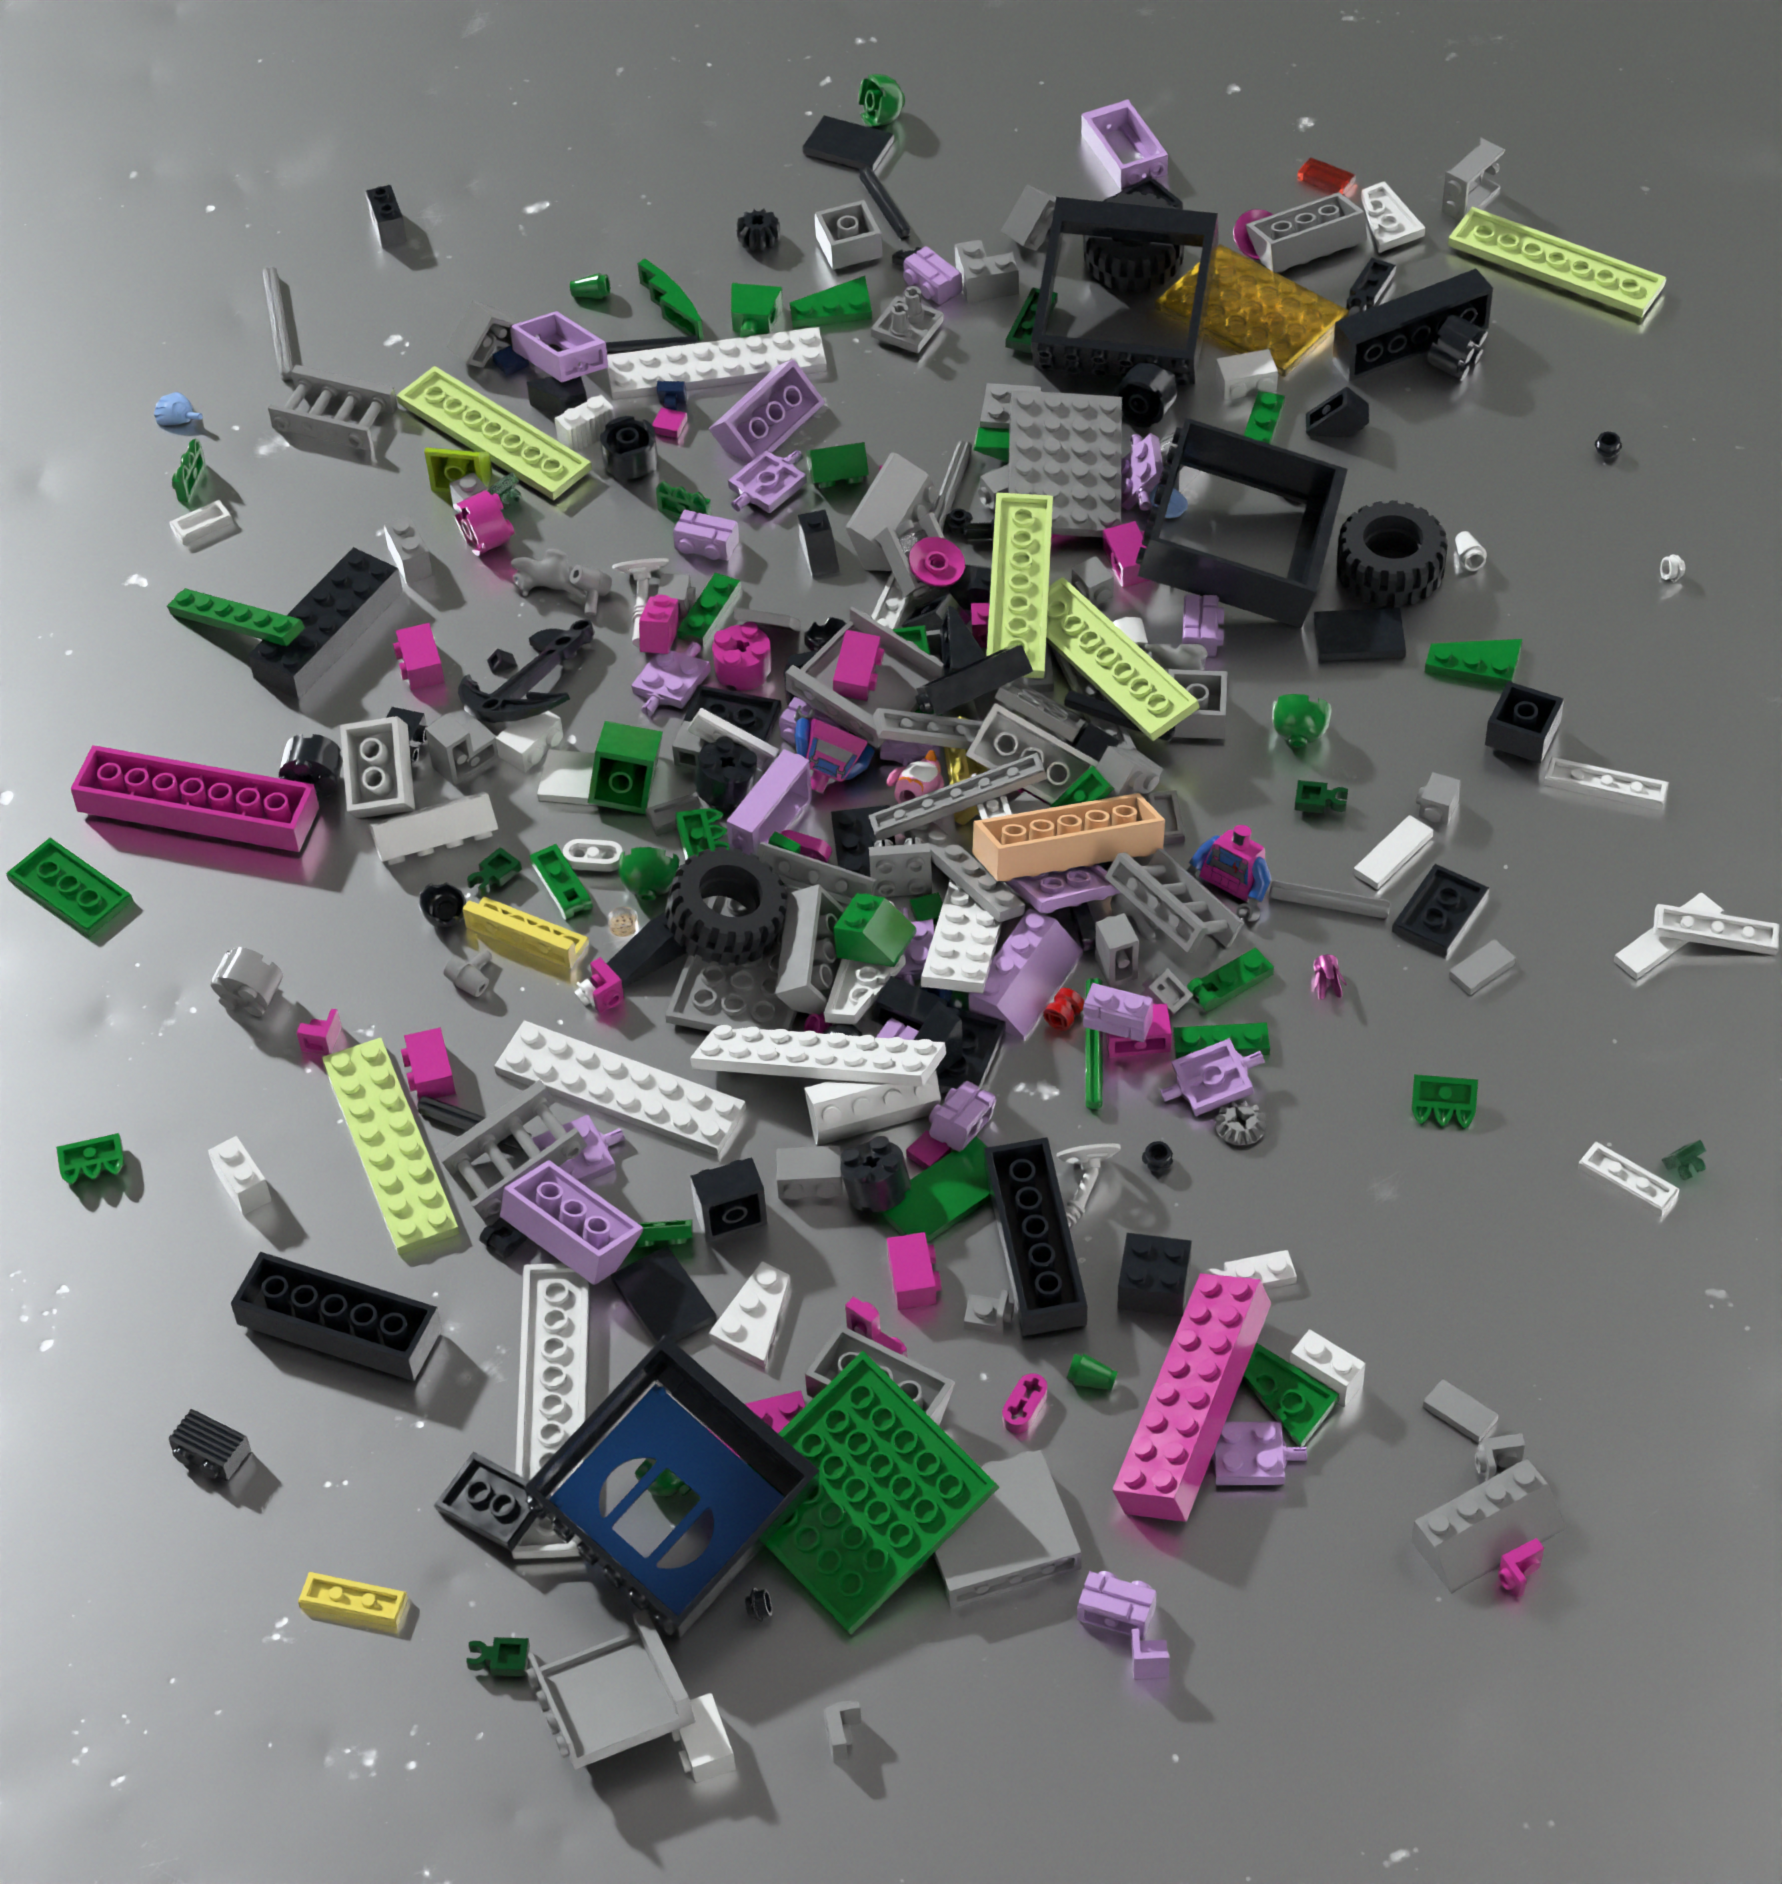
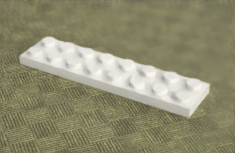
M819 327L607 355L612 400L656 395L657 381H685L686 390L761 381L775 367L792 359L795 360L804 374L827 372Z
M525 1020L494 1066L495 1073L528 1086L541 1080L552 1095L717 1156L746 1110V1101Z
M720 1025L711 1031L690 1057L692 1069L923 1087L946 1055L945 1042H932L929 1039L918 1041L904 1040L900 1037L876 1038L871 1035L848 1036L842 1033L821 1034L814 1031L793 1032L786 1029L765 1030L757 1027L732 1029L729 1025Z

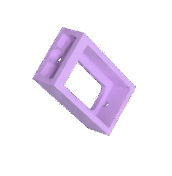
M1129 100L1082 114L1081 134L1120 189L1130 187L1149 176L1156 179L1168 175L1167 152ZM1116 130L1122 131L1142 159L1123 165L1103 137V134Z
M557 311L510 326L513 350L560 382L608 367L606 342ZM548 344H556L564 351L557 352L549 347Z
M785 749L780 753L726 821L730 851L737 848L743 850L742 853L750 855L752 853L756 855L761 842L768 844L769 838L775 831L781 833L792 826L812 800L810 763L808 759Z

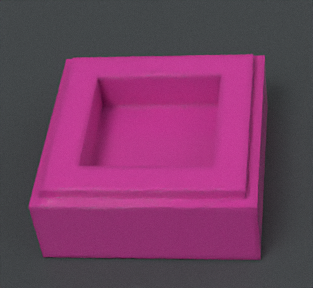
M661 407L652 424L655 433L678 438L687 422V413Z
M928 1130L906 1149V1156L925 1170L951 1153V1147L947 1146L945 1142L941 1143L932 1138Z

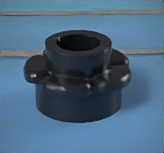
M1614 432L1601 433L1594 443L1596 451L1604 457L1615 456L1622 449L1620 437Z
M957 508L947 514L945 523L948 524L950 532L964 534V524L971 523L973 517L971 513L964 509Z
M1155 1141L1146 1147L1145 1152L1142 1154V1161L1144 1164H1147L1148 1169L1158 1172L1171 1167L1173 1164V1152L1166 1143Z
M752 1588L750 1596L745 1597L746 1610L749 1617L754 1616L756 1620L762 1622L763 1618L772 1616L771 1598L767 1589L757 1590V1588Z

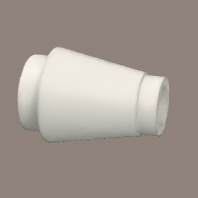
M1460 532L1456 536L1455 541L1461 566L1470 571L1482 568L1486 563V550L1470 532Z

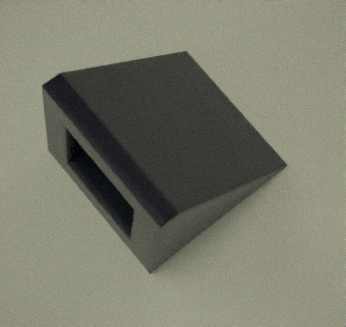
M498 648L487 659L492 673L517 666L512 653Z

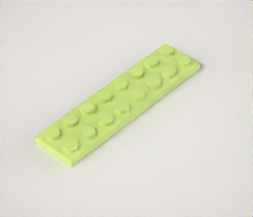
M1475 207L1469 210L1448 238V246L1640 317H1643L1666 282V277Z
M436 366L432 367L396 395L398 404L475 452L489 453L491 462L553 500L592 470L591 461Z
M996 493L987 656L1010 645L1022 644L1033 669V672L1022 677L1044 679L1053 496Z
M1061 577L1049 586L1046 641L1152 741L1200 708L1195 697L1064 577Z
M380 1037L322 1057L327 1075L398 1255L460 1234L382 1038Z

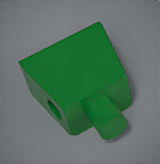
M732 283L731 318L733 331L740 333V337L771 334L783 310L782 287Z

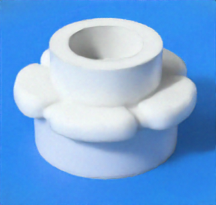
M1672 554L1670 557L1662 559L1660 565L1662 578L1664 580H1672L1675 583L1684 575L1685 563L1678 555Z
M588 979L582 983L577 982L576 985L579 989L575 991V994L585 1007L588 1004L595 1007L593 991L596 990Z

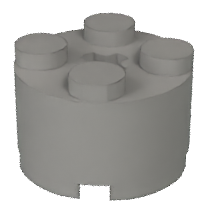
M233 947L231 952L227 950L211 980L210 986L220 997L218 1002L225 1008L233 1010L236 1006L246 1008L250 1014L261 1017L268 1008L283 978L281 969L274 962H271L269 966L261 961L263 955L256 951L242 947Z

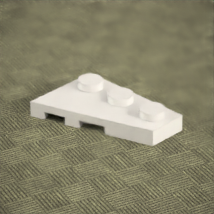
M1385 182L1362 190L1361 199L1379 253L1425 236V227Z
M905 955L900 957L895 967L842 959L824 1011L825 1022L856 1024L879 997L890 976L895 977L906 964Z
M762 1261L710 1330L709 1339L765 1368L768 1360V1351L775 1336L778 1317L781 1315L790 1285V1275Z

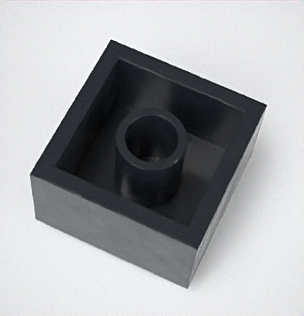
M1508 681L1488 720L1485 745L1541 763L1561 723L1564 698Z
M752 1157L744 1160H735L728 1165L714 1169H705L690 1176L695 1214L706 1242L768 1224L764 1186Z
M1127 1232L1118 1283L1117 1309L1182 1317L1191 1266L1192 1240Z

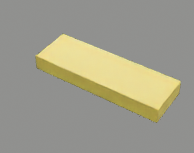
M309 1572L298 1599V1604L301 1608L398 1628L408 1595L404 1591Z

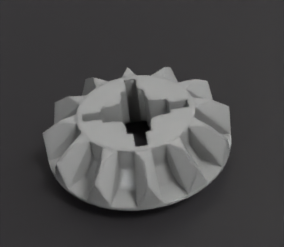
M1246 1100L1241 1104H1235L1232 1101L1227 1107L1221 1106L1215 1118V1128L1219 1136L1226 1142L1234 1145H1249L1258 1141L1265 1133V1113H1261L1257 1105H1248ZM1236 1116L1246 1120V1129L1239 1122H1236Z

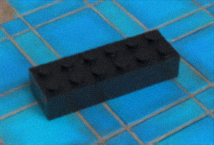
M1473 269L1336 321L1332 363L1346 380L1350 382L1428 352L1433 342L1437 344L1440 337L1437 333L1451 315L1461 317L1486 330L1489 328L1493 287L1477 269Z
M353 547L286 615L301 619L305 629L287 646L262 640L248 654L253 678L299 700L403 592L399 569Z
M1048 1137L984 1148V1168L1022 1336L1087 1325L1088 1305Z
M261 1251L231 1301L237 1325L415 1381L442 1330L436 1306Z

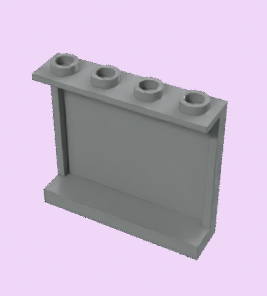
M852 606L850 608V621L801 669L792 665L786 671V690L878 749L887 739L878 738L873 718L876 709L883 708L915 712L919 708L915 696L919 695L916 688L944 676V664L937 657L930 656L919 649L915 643L906 641L891 628L884 627L873 620L869 614L860 612ZM846 630L880 636V648L885 649L882 665H876L874 672L878 674L876 689L869 692L867 701L844 697L833 691V678Z
M1042 1450L1022 1452L1014 1458L1000 1462L991 1461L980 1467L1000 1488L934 1552L946 1586V1598L950 1608L1081 1569V1550Z
M646 1609L633 1614L637 1630L539 1667L533 1652L528 1654L531 1669L526 1670L532 1690L539 1688L540 1691L536 1692V1697L542 1712H550L545 1715L552 1735L559 1733L560 1736L555 1739L562 1758L569 1756L574 1769L696 1723L689 1696Z

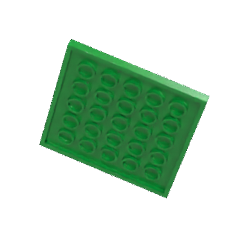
M862 1350L778 1433L820 1470L819 1485L765 1545L846 1631L852 1635L1000 1487Z

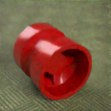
M1061 988L1055 995L1054 1002L1050 1003L1043 1011V1017L1054 1029L1067 1031L1074 1023V1017L1079 1016L1085 1003L1084 999L1070 988Z

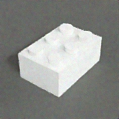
M395 716L340 725L347 811L359 819L415 810L408 724Z

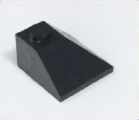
M965 564L961 578L950 586L948 594L950 593L964 610L971 611L972 603H990L992 567Z

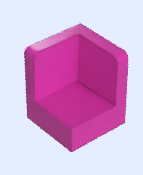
M331 1009L326 1021L312 1019L310 1024L300 1023L296 1033L301 1051L321 1055L332 1054L342 1028L338 1009Z

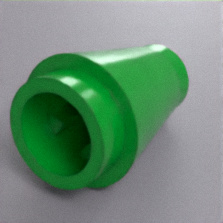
M596 273L570 281L572 297L604 299V296L610 295L611 287L607 274Z
M1083 1353V1356L1074 1354L1066 1379L1074 1381L1073 1385L1112 1391L1118 1372Z

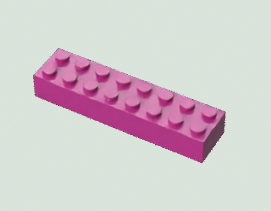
M92 745L70 788L77 812L296 852L300 851L319 809L314 784Z
M1199 1274L1112 1489L1125 1514L1187 1522L1271 1306L1270 1299L1260 1279Z

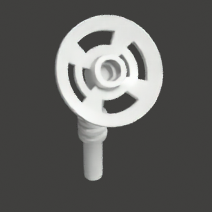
M667 558L632 560L612 565L613 569L618 572L633 574L634 580L637 581V605L633 609L632 617L634 623L632 643L636 647H640L639 620L648 602V579H651L650 573L666 566L669 563Z
M1119 1144L1085 1145L1057 1153L1058 1160L1080 1164L1082 1171H1085L1074 1199L1069 1200L1067 1206L1064 1207L1069 1227L1075 1226L1081 1215L1085 1212L1084 1206L1097 1178L1098 1169L1101 1168L1100 1162L1117 1154L1121 1150Z

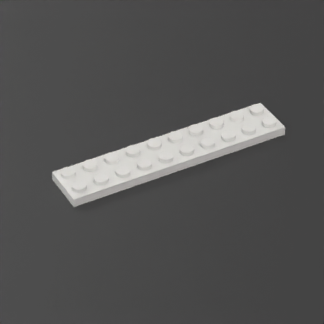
M564 1263L524 1265L515 1474L529 1481L586 1420L590 1282ZM584 1457V1458L581 1460V1462L569 1473V1475L556 1487V1489L551 1493V1496H552V1495L559 1489V1487L571 1476V1474L583 1463V1461L585 1460V1457ZM547 1517L543 1521L536 1518L512 1551L514 1559L574 1557L580 1555L578 1554L579 1550L576 1547V1543L571 1540L567 1544L553 1531L554 1527L550 1524L551 1521Z

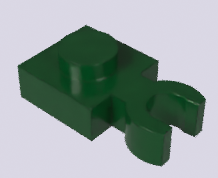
M1298 780L1294 810L1324 813L1325 807H1330L1336 812H1345L1347 801L1344 800H1347L1348 789L1337 787L1333 790H1327L1328 783Z
M499 847L478 864L480 872H474L468 876V887L471 889L476 884H481L478 886V892L481 897L485 896L490 892L493 883L501 887L522 870L521 862Z
M494 1637L493 1646H486L485 1643L478 1640L469 1642L470 1652L481 1654L475 1659L467 1658L466 1663L469 1670L479 1671L486 1666H490L491 1675L526 1676L530 1649L529 1638Z

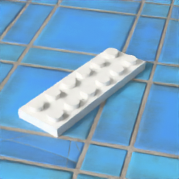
M950 879L922 972L921 986L983 994L1003 921L998 922L952 879ZM1000 881L1004 886H1006L1011 891V887H1009L1004 881Z

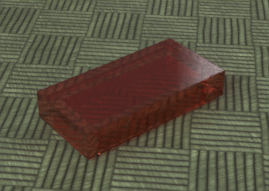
M1310 157L1298 171L1297 179L1334 194L1339 192L1344 196L1356 182V175Z

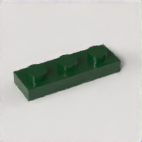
M1032 287L1005 339L1006 348L1027 353L1032 352L1031 338L1040 293L1039 288ZM1056 292L1052 294L1049 317L1058 301V293Z

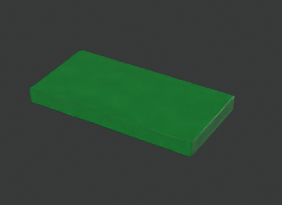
M51 837L6 873L10 882L89 938L133 902L132 895Z
M975 1136L960 1152L957 1150L952 1151L910 1180L911 1189H907L905 1192L906 1198L902 1203L880 1213L902 1236L925 1232L927 1243L992 1200L984 1168V1148H987V1146Z

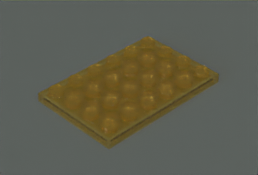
M1221 244L1218 245L1203 335L1239 354L1269 349L1278 374L1285 378L1334 332L1336 321L1349 317V310L1276 272L1273 273L1272 270ZM1200 262L1155 301L1156 310L1190 327Z

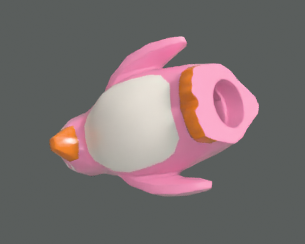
M930 750L921 761L896 768L890 773L886 785L889 787L896 786L894 795L898 804L944 788V779L940 774L941 766L935 751Z

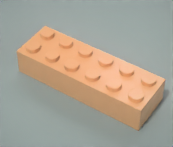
M1140 793L974 821L972 853L996 881H1011L1013 878L1023 876L1034 877L1041 873L1052 871L1063 872L1074 867H1091L1097 863L1114 862L1118 853L1126 852L1130 857H1148L1156 853L1157 849L1163 850L1165 819Z

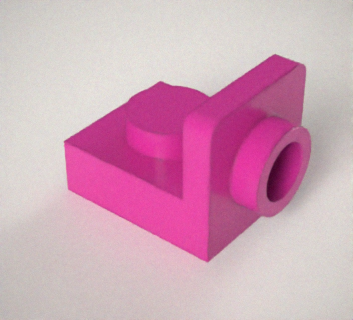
M599 957L590 963L592 971L590 980L596 989L593 991L595 1008L601 1013L608 1008L616 1006L625 997L621 979Z
M1537 1538L1501 1557L1498 1571L1499 1580L1504 1588L1507 1590L1511 1589L1517 1598L1524 1595L1527 1583L1525 1576L1533 1574L1541 1566L1544 1547Z

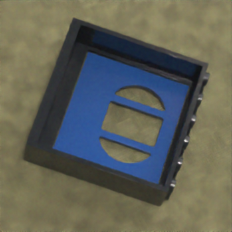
M665 1334L524 1486V1490L527 1496L525 1501L529 1505L528 1509L537 1518L543 1521L547 1517L551 1521L550 1524L554 1527L553 1531L567 1544L571 1540L576 1543V1547L579 1550L578 1554L592 1567L598 1563L603 1568L602 1571L605 1573L603 1576L610 1584L618 1590L622 1586L627 1589L630 1596L629 1600L640 1611L649 1609L654 1614L653 1617L656 1619V1625L669 1636L674 1632L681 1638L819 1485L820 1470ZM654 1382H656L657 1384H655L645 1394V1396L632 1408V1410L620 1421V1423L608 1434V1436L596 1447V1449L583 1461V1463L571 1474V1476L559 1487V1489L548 1500L547 1497L556 1489V1487L569 1475V1473L606 1435V1433L643 1395V1393ZM642 1458L655 1459L656 1463L608 1516L605 1518L601 1517L599 1507L600 1493L608 1476L616 1468L628 1461ZM665 1469H669L701 1499L650 1556L644 1558L617 1534L612 1527ZM707 1509H711L714 1518V1529L710 1543L705 1551L696 1560L685 1566L671 1569L657 1567L658 1562Z

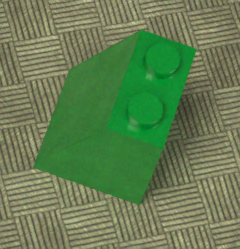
M605 721L595 750L587 803L646 814L659 759L663 732Z

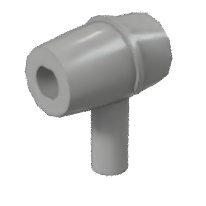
M576 565L571 571L570 581L577 587L587 591L585 615L596 616L598 596L608 594L612 586V578L600 569Z
M483 950L469 962L459 956H455L448 961L443 974L454 986L478 997L486 990L489 984V979L479 969L492 960V954L488 950Z

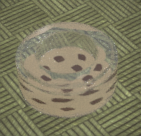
M618 907L612 910L608 915L610 932L619 937H627L634 934L639 927L636 911L630 907Z

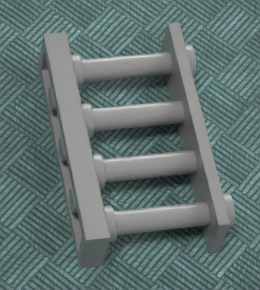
M295 365L291 371L295 388L293 395L285 407L270 404L268 411L272 428L371 451L373 443L370 426L380 411L394 414L398 405L394 387ZM306 394L319 397L309 413L296 410ZM330 400L343 402L334 419L321 416ZM354 406L368 408L359 425L345 422Z
M1157 849L1148 866H1140L1126 852L1118 853L1104 877L1187 953L1195 952L1205 934H1212L1225 947H1230L1244 924L1239 917L1162 849Z
M541 1080L535 1082L436 1153L450 1175L453 1176L460 1171L478 1197L470 1202V1204L482 1220L497 1214L501 1210L503 1192L506 1186L548 1160L559 1167L567 1160L578 1156L581 1150L588 1146L576 1127L567 1133L551 1112L549 1107L556 1101ZM536 1116L541 1118L557 1140L543 1151L539 1150L523 1128L524 1124ZM510 1134H513L530 1158L529 1161L516 1170L513 1169L497 1147V1144ZM484 1153H487L504 1177V1179L490 1189L486 1187L471 1165L472 1161Z

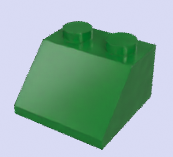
M865 442L806 451L812 484L819 483L820 488L836 486L835 480L846 479L847 484L863 482V476L869 475Z
M856 893L833 928L837 958L895 967L917 932L916 927L885 897Z

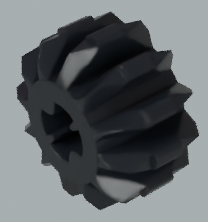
M753 208L751 213L744 212L743 217L738 218L736 236L738 242L742 243L743 248L750 247L752 251L755 249L763 251L765 247L773 248V244L779 242L780 222L778 218L774 216L773 212L766 213L765 209L756 211Z

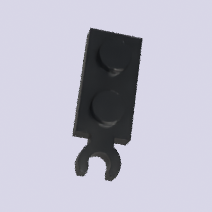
M1371 257L1350 289L1349 297L1346 301V311L1349 312L1352 307L1357 306L1360 313L1366 310L1367 304L1374 306L1394 276L1396 265Z

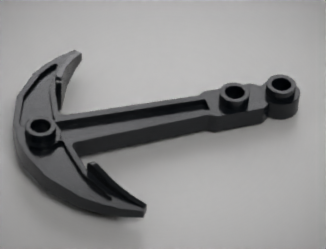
M582 619L574 622L569 630L561 633L546 646L542 653L491 694L480 691L479 685L476 681L472 680L471 675H465L458 687V695L464 710L474 718L489 723L510 722L540 715L570 700L567 692L540 693L529 691L560 662L573 658L576 655V651L582 645L593 641L595 630L592 621Z

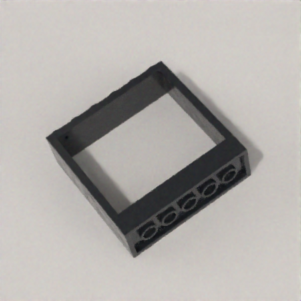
M1056 197L1031 338L1034 367H1039L1046 371L1053 369L1066 370L1073 374L1087 372L1101 377L1115 375L1124 379L1129 370L1138 362H1145L1172 372L1175 376L1174 383L1177 385L1195 384L1219 241L1218 213ZM1063 233L1202 247L1186 350L1045 335Z
M1185 418L1183 427H1177L1173 436L1172 443L1176 444V446L1170 445L1165 461L1170 465H1164L1159 480L1164 486L1158 485L1153 502L1158 506H1152L1147 522L1152 527L1146 526L1141 541L1142 545L1146 547H1140L1135 563L1140 564L1137 576L1202 597L1203 595H1217L1220 603L1302 628L1318 589L1348 469ZM1180 465L1306 504L1286 578L1159 538Z

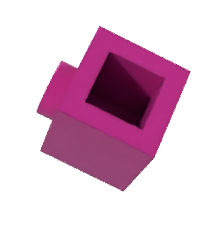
M990 603L971 604L972 635L981 648H987Z

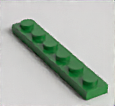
M186 588L177 593L175 598L167 605L171 615L283 646L289 645L305 629L301 619Z

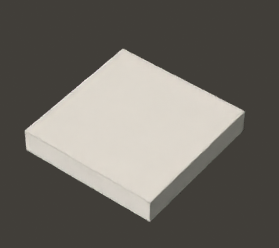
M548 749L537 793L538 801L593 805L587 802L595 753Z

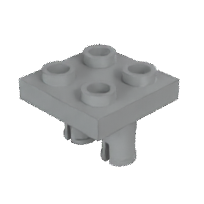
M912 286L908 287L907 291L904 292L905 299L898 296L894 298L872 326L871 337L919 353L944 321V314L941 311L921 305V290L918 287Z
M915 837V844H912V838H908L905 840L904 845L893 846L890 840L885 839V846H882V840H878L874 843V847H869L871 878L877 879L872 895L894 897L932 894L930 843H923L921 838Z

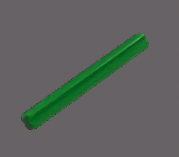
M1089 978L1086 981V998L1093 983L1103 985L1101 979ZM1086 1028V1107L1088 1109H1100L1103 1106V1032Z

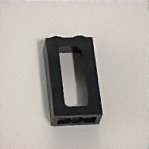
M1022 644L1010 645L916 688L919 695L915 696L921 712L926 711L929 715L937 716L1033 672V669Z

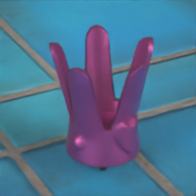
M1330 954L1319 956L1314 961V971L1316 974L1315 989L1318 986L1319 998L1324 999L1326 979L1330 980L1336 996L1342 997L1338 975L1345 986L1347 983L1339 971L1338 959Z

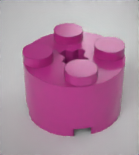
M484 490L454 504V509H459V513L455 515L459 529L467 544L473 542L477 547L472 550L477 556L509 542L510 536L515 534L511 522L508 519L505 520L501 512L503 504L496 493L491 495L488 491Z
M754 622L731 626L715 633L712 650L715 675L718 681L726 687L727 684L736 686V690L740 691L752 690L763 685L767 681L766 677L772 672L770 640L766 633L759 629L758 625Z

